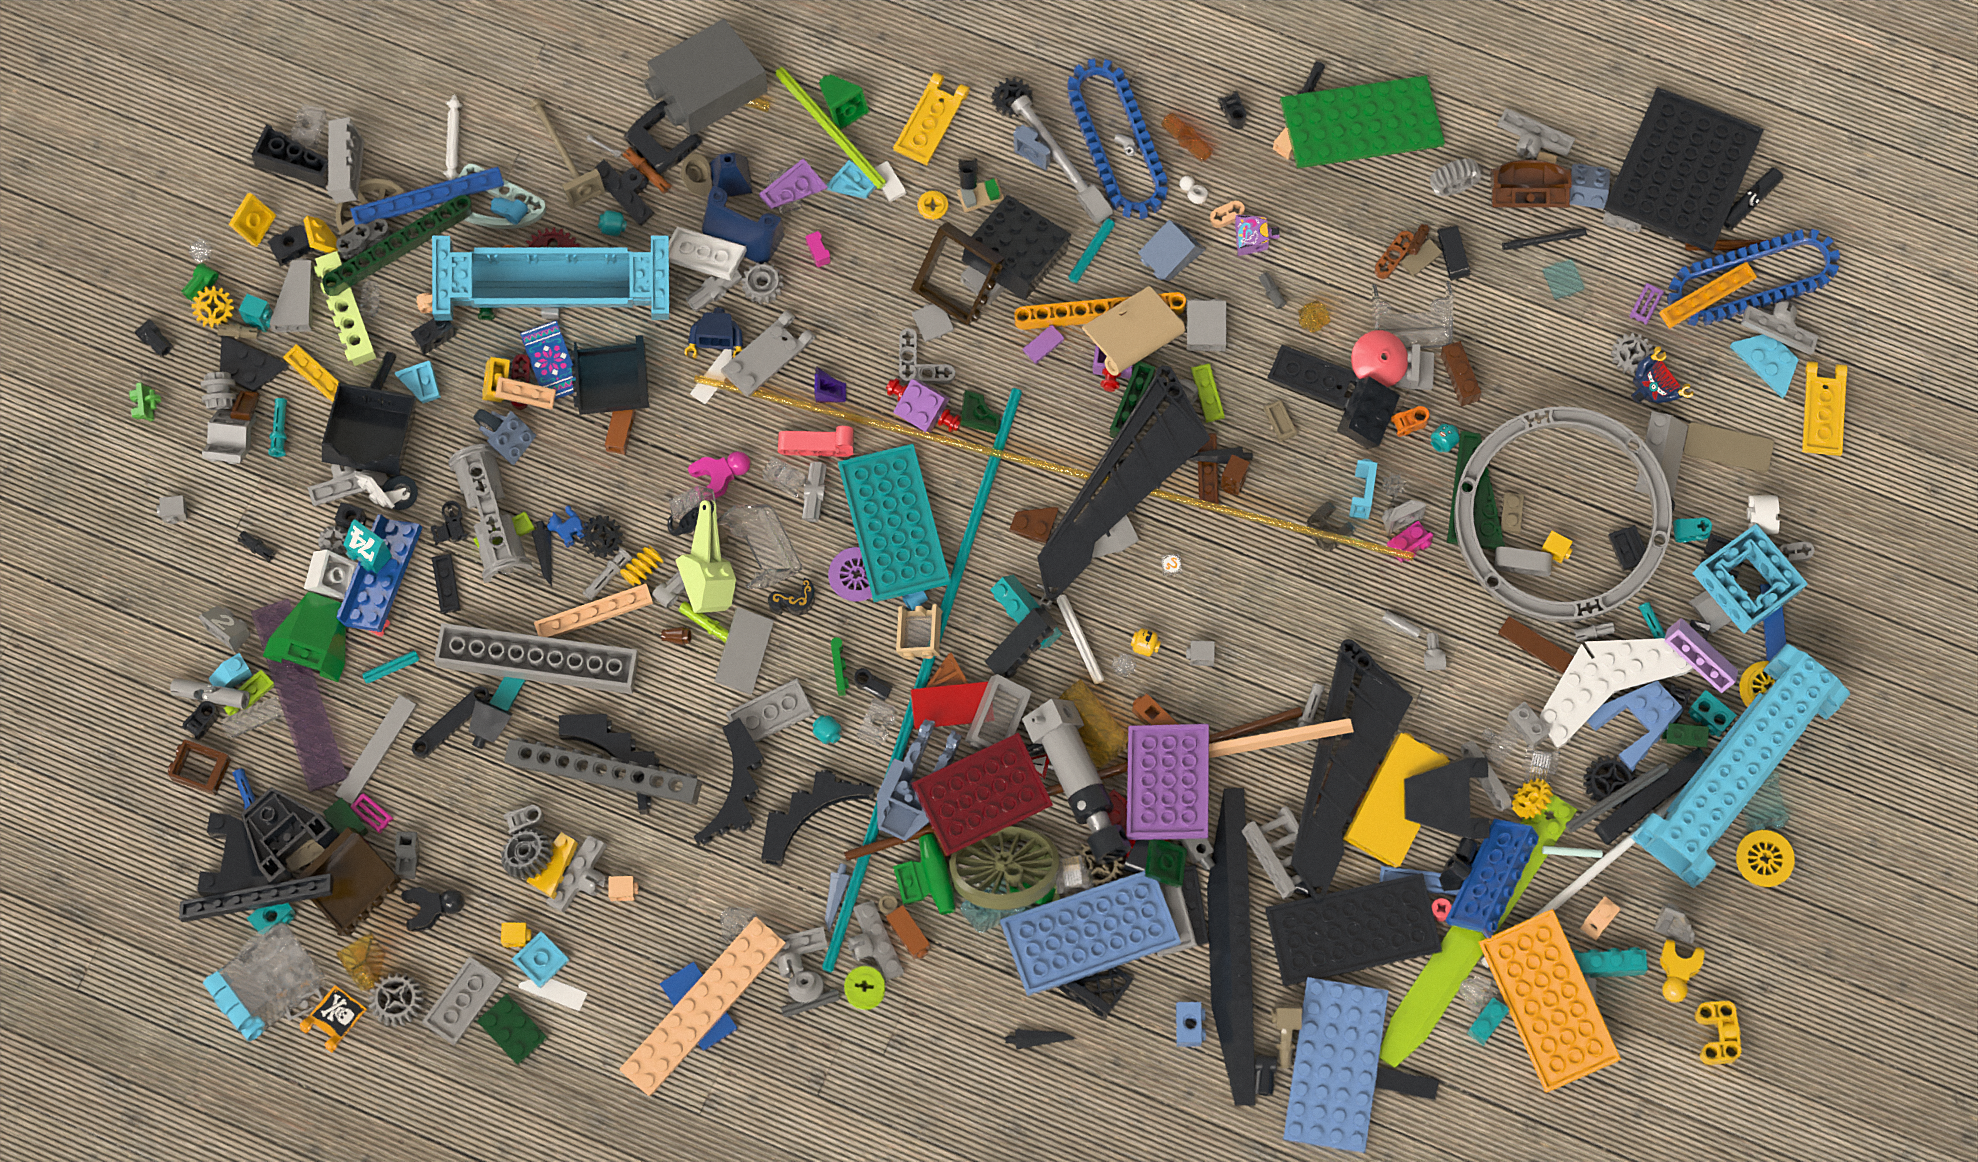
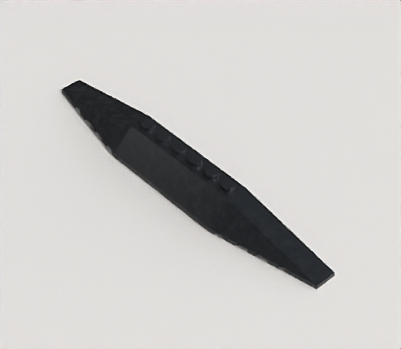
M1224 788L1212 860L1216 865L1210 868L1207 884L1211 1009L1234 1105L1255 1106L1247 841L1242 833L1246 826L1244 788Z

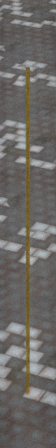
M695 375L694 382L743 394L732 383ZM760 390L751 395L752 397L1086 480L1092 474ZM1106 477L1102 484H1106L1110 477ZM1154 489L1149 494L1150 496L1413 561L1414 557L1412 552Z

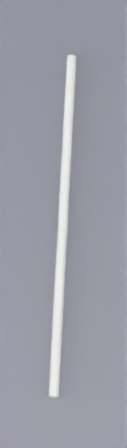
M1679 793L1656 811L1655 814L1664 819L1669 814L1666 812L1667 808ZM1634 831L1531 918L1551 909L1555 911L1635 843L1630 838ZM1484 957L1481 960V962L1486 968H1488L1489 965L1487 963L1486 958Z

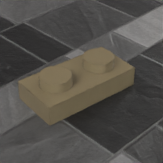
M1504 492L1501 517L1502 532L1520 534L1523 494Z

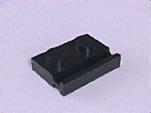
M1632 525V527L1608 534V539L1622 570L1626 571L1636 567L1646 550L1636 526Z

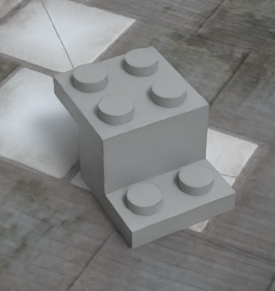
M217 410L208 422L207 445L202 450V458L208 459L211 462L227 461L229 464L241 463L250 451L251 427L256 422V414L252 415L250 421L231 419V411Z

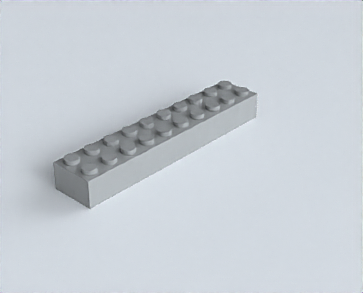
M441 623L434 662L437 668L633 694L639 655L635 649Z

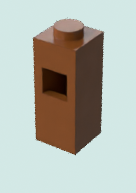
M635 409L613 411L604 444L606 451L626 454L636 414Z
M1147 693L1143 697L1139 696L1133 702L1132 712L1145 725H1179Z
M903 905L886 916L888 924L913 960L916 958L921 959L929 953L928 950L931 949L930 943Z

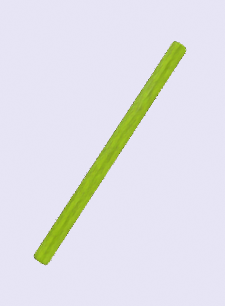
M784 67L778 68L775 75L872 183L878 189L884 187L886 180L786 69Z

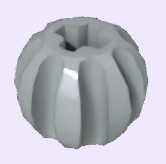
M1180 379L1179 382L1190 403L1193 405L1198 396V388L1192 381ZM1173 390L1170 392V395L1177 396L1179 392Z

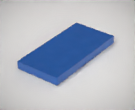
M692 962L659 984L675 1007L703 975L696 964ZM727 1012L698 1043L703 1052L738 1030Z

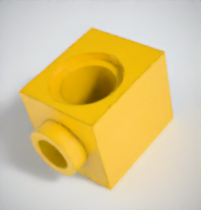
M1551 531L1541 552L1552 554L1553 560L1562 564L1564 558L1568 560L1573 552L1571 548L1573 541Z
M502 923L501 944L503 947H525L528 941H531V929H528L526 923Z

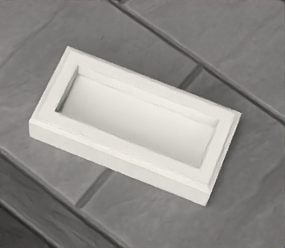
M888 161L875 167L886 180V185L881 189L889 202L906 194V190Z

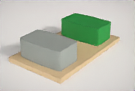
M997 178L979 183L972 190H957L964 213L1001 202L1004 199Z

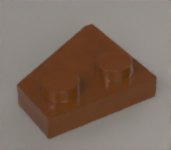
M1050 507L1017 511L1009 532L1046 544L1059 508Z

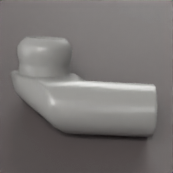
M1117 133L1114 141L1123 145L1126 155L1134 156L1137 151L1134 140Z

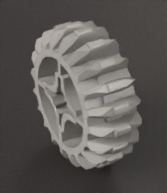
M1462 159L1454 162L1451 161L1449 164L1439 167L1438 170L1433 172L1429 180L1431 188L1436 195L1442 197L1446 195L1448 197L1449 195H1455L1472 188L1473 185H1476L1481 180L1482 175L1481 169L1475 160Z
M399 972L395 973V977L388 973V979L385 980L381 976L382 983L375 982L374 985L377 989L370 990L375 996L368 997L369 1001L373 1002L369 1007L370 1009H375L372 1014L378 1016L377 1020L379 1022L385 1019L384 1024L386 1026L391 1021L393 1027H397L398 1021L404 1026L405 1019L410 1023L412 1022L411 1015L418 1017L416 1009L422 1010L423 1007L418 1003L424 1002V998L419 997L423 994V990L418 989L420 984L418 982L414 983V977L408 979L407 973H404L402 977ZM393 985H403L396 990L389 989ZM409 989L412 992V1001L410 1005H408L405 1001V997ZM382 994H385L388 1001L385 1004L386 1007L382 1010L381 997ZM390 995L396 998L399 997L402 1004L400 1002L393 1001ZM398 1008L404 1010L399 1014H389Z

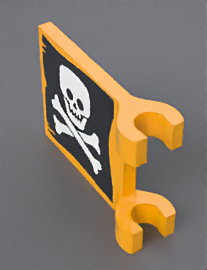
M335 985L312 1013L300 1023V1030L307 1034L313 1025L319 1027L331 1037L325 1043V1049L333 1053L340 1041L367 1009Z

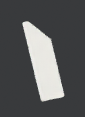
M723 350L690 395L704 404L708 402L726 378L721 373V368L732 360V350Z
M550 979L542 988H539L532 980L521 982L518 986L523 990L580 1011L587 995L584 991Z

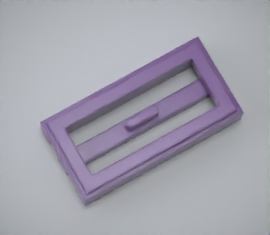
M1646 283L1629 317H1634L1637 321H1642L1643 324L1647 325L1664 291ZM1648 289L1652 290L1642 310L1637 314L1636 311ZM1655 292L1658 293V296L1656 297L1650 311L1648 312L1647 316L1644 317L1643 315L1650 301L1652 300Z

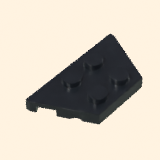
M227 336L221 337L220 372L231 374V379L235 380V384L256 392L264 384L274 380V377L283 370L287 371L289 368L288 364Z

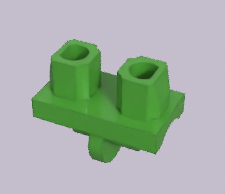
M142 382L136 383V389L129 391L131 401L138 402V406L131 409V415L137 420L146 419L153 421L155 420L154 409H157L156 404L161 402V396L155 395V390L144 386Z

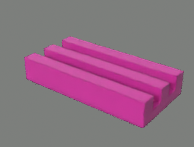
M364 793L350 806L354 813L379 834L393 820L387 812ZM364 799L386 819L383 821L361 801ZM359 805L381 825L378 827L356 807Z

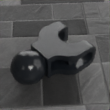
M421 887L405 890L401 893V898L405 903H419L421 906L419 914L406 922L407 931L410 932L431 929L440 917L446 916V913L456 914L460 912L465 904L463 894L456 889H448L442 895L439 892L430 893Z

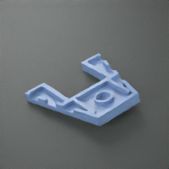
M1658 681L1603 704L1586 721L1594 731H1597L1627 708L1649 731L1619 754L1620 759L1631 771H1634L1637 763L1644 759L1652 745L1659 741L1661 734L1666 729L1668 730V723H1673L1683 711L1682 706Z

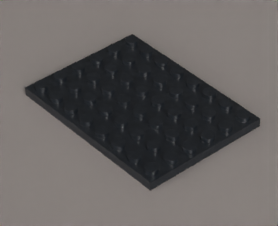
M1657 87L1603 210L1712 253L1764 128Z

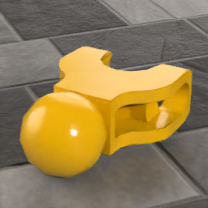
M1666 939L1660 956V965L1666 972V981L1662 986V993L1666 1000L1678 1003L1686 998L1689 978L1694 977L1702 967L1705 954L1704 948L1696 947L1692 957L1682 959L1675 953V941Z

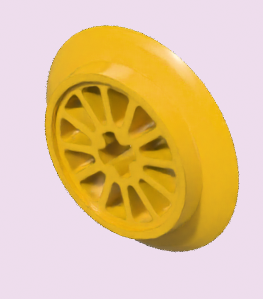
M1770 661L1754 663L1742 674L1739 691L1747 708L1759 693L1764 694L1767 691V688L1764 686L1768 684L1772 686L1775 683V679L1771 680V676L1768 674L1766 679L1763 674V669ZM1753 689L1760 690V691L1757 692V693H1754V692H1753Z
M1758 830L1742 839L1736 851V863L1741 874L1749 882L1762 887H1772L1781 884L1791 875L1795 864V856L1790 843L1782 835L1769 830ZM1761 843L1764 844V850L1760 846ZM1767 844L1772 845L1770 851L1767 850ZM1753 846H1756L1757 849H1758V852H1757L1755 849H1753L1752 847H1753ZM1774 848L1779 851L1774 854L1771 853ZM1751 852L1755 856H1749L1748 853ZM1763 855H1765L1766 858H1770L1767 864H1765L1763 860L1760 861ZM1781 855V859H1776L1774 857ZM1748 860H1755V862L1749 864ZM1758 865V868L1755 871L1751 868L1752 866ZM1761 867H1762V875L1757 873L1758 870H1759Z

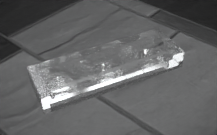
M275 696L220 721L227 738L230 740L284 716V713Z

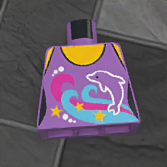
M1235 216L1238 256L1267 250L1269 239H1279L1280 237L1279 227L1268 228L1266 217Z

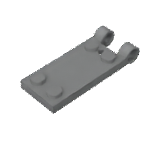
M789 310L782 313L776 322L721 368V373L747 398L816 338L807 329L796 340L785 329L795 319V316Z

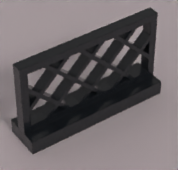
M1117 967L1108 969L1109 975L1098 976L1095 973V977H1083L1056 988L1106 1021L1112 1009L1133 982V978ZM1121 977L1127 982L1122 987H1115L1113 978ZM1110 979L1112 988L1101 990L1099 980ZM1096 981L1098 990L1089 991L1086 989L1085 982ZM1113 992L1114 1000L1111 1004L1103 1000V993Z

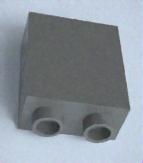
M725 18L647 61L649 78L644 80L647 92L653 100L662 97L668 104L664 107V110L671 124L674 127L682 124L690 135L695 134L768 92L765 69Z

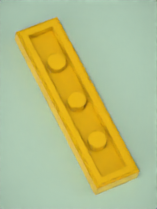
M296 344L283 356V359L333 403L337 386L340 382Z

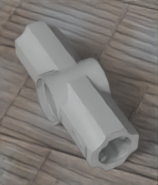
M736 270L731 281L711 276L703 282L701 288L689 295L686 301L693 311L698 312L710 302L720 300L728 289L742 280V276L738 270Z

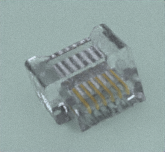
M1527 744L1522 768H1526L1524 781L1529 782L1532 779L1535 782L1539 778L1541 781L1544 779L1549 785L1551 774L1555 775L1557 772L1561 751L1544 752L1535 750L1533 745Z
M1084 855L1059 859V873L1056 881L1057 894H1067L1070 889L1083 887L1084 889L1094 888L1092 870L1086 868Z

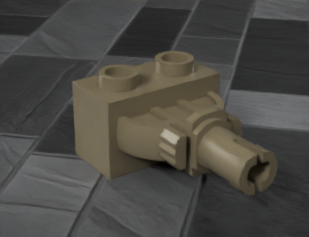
M1275 1004V1009H1271V1021L1277 1029H1280V1043H1276L1280 1053L1279 1067L1291 1068L1292 1050L1295 1048V1044L1292 1043V1029H1302V1008L1300 1004Z

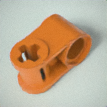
M1418 406L1393 415L1391 422H1394L1396 426L1397 436L1403 437L1411 432L1425 428L1429 422L1428 409ZM1417 415H1423L1425 419L1420 421L1417 420L1415 417Z

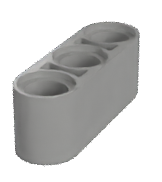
M1497 547L1494 569L1546 577L1551 575L1553 555L1546 552Z

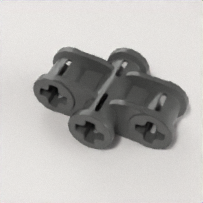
M375 219L366 225H356L353 232L337 240L336 246L339 256L343 259H350L389 237L387 222L383 219Z

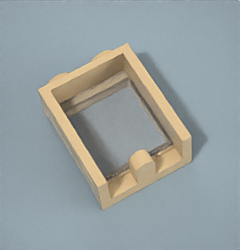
M937 604L932 605V610H925L922 606H916L915 611H907L903 606H899L896 652L903 659L912 660L914 657L931 659L933 656H940V628L943 611Z

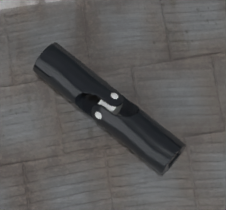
M1771 167L1731 207L1723 226L1728 230H1733L1784 179L1783 174L1777 168Z

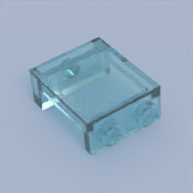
M1778 773L1767 776L1762 782L1761 787L1742 809L1747 831L1765 830V827L1773 826L1774 829L1782 828L1788 822L1789 815L1785 813L1778 785L1780 781Z

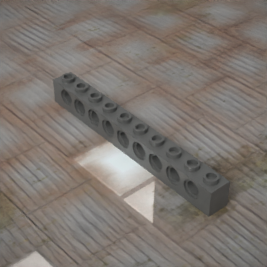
M523 738L509 739L504 763L509 766L697 805L703 782L697 779V775L686 773L685 776L678 775V771L671 769L663 772L659 771V767L652 765L644 768L640 767V763L633 761L625 764L621 763V759L614 757L606 760L603 759L602 755L595 753L587 756L584 755L583 751L576 749L568 752L565 751V747L554 745V748H549L546 743L538 741L535 744L528 743L529 740ZM532 750L531 757L526 759V752ZM550 754L549 762L544 763V757ZM569 758V764L563 767L564 759ZM588 762L587 769L582 771V764ZM603 766H607L606 773L600 775V769ZM625 770L626 775L619 779L620 771ZM640 774H644V780L641 783H638V776ZM659 778H663V779H664L663 784H662L661 786L657 787V786H656L657 780H658ZM678 782H682V788L676 791L675 785Z

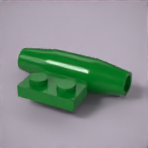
M934 834L923 835L919 838L921 862L909 861L893 866L903 904L906 906L922 901L931 894L940 915L953 913L956 911L954 889L945 856Z

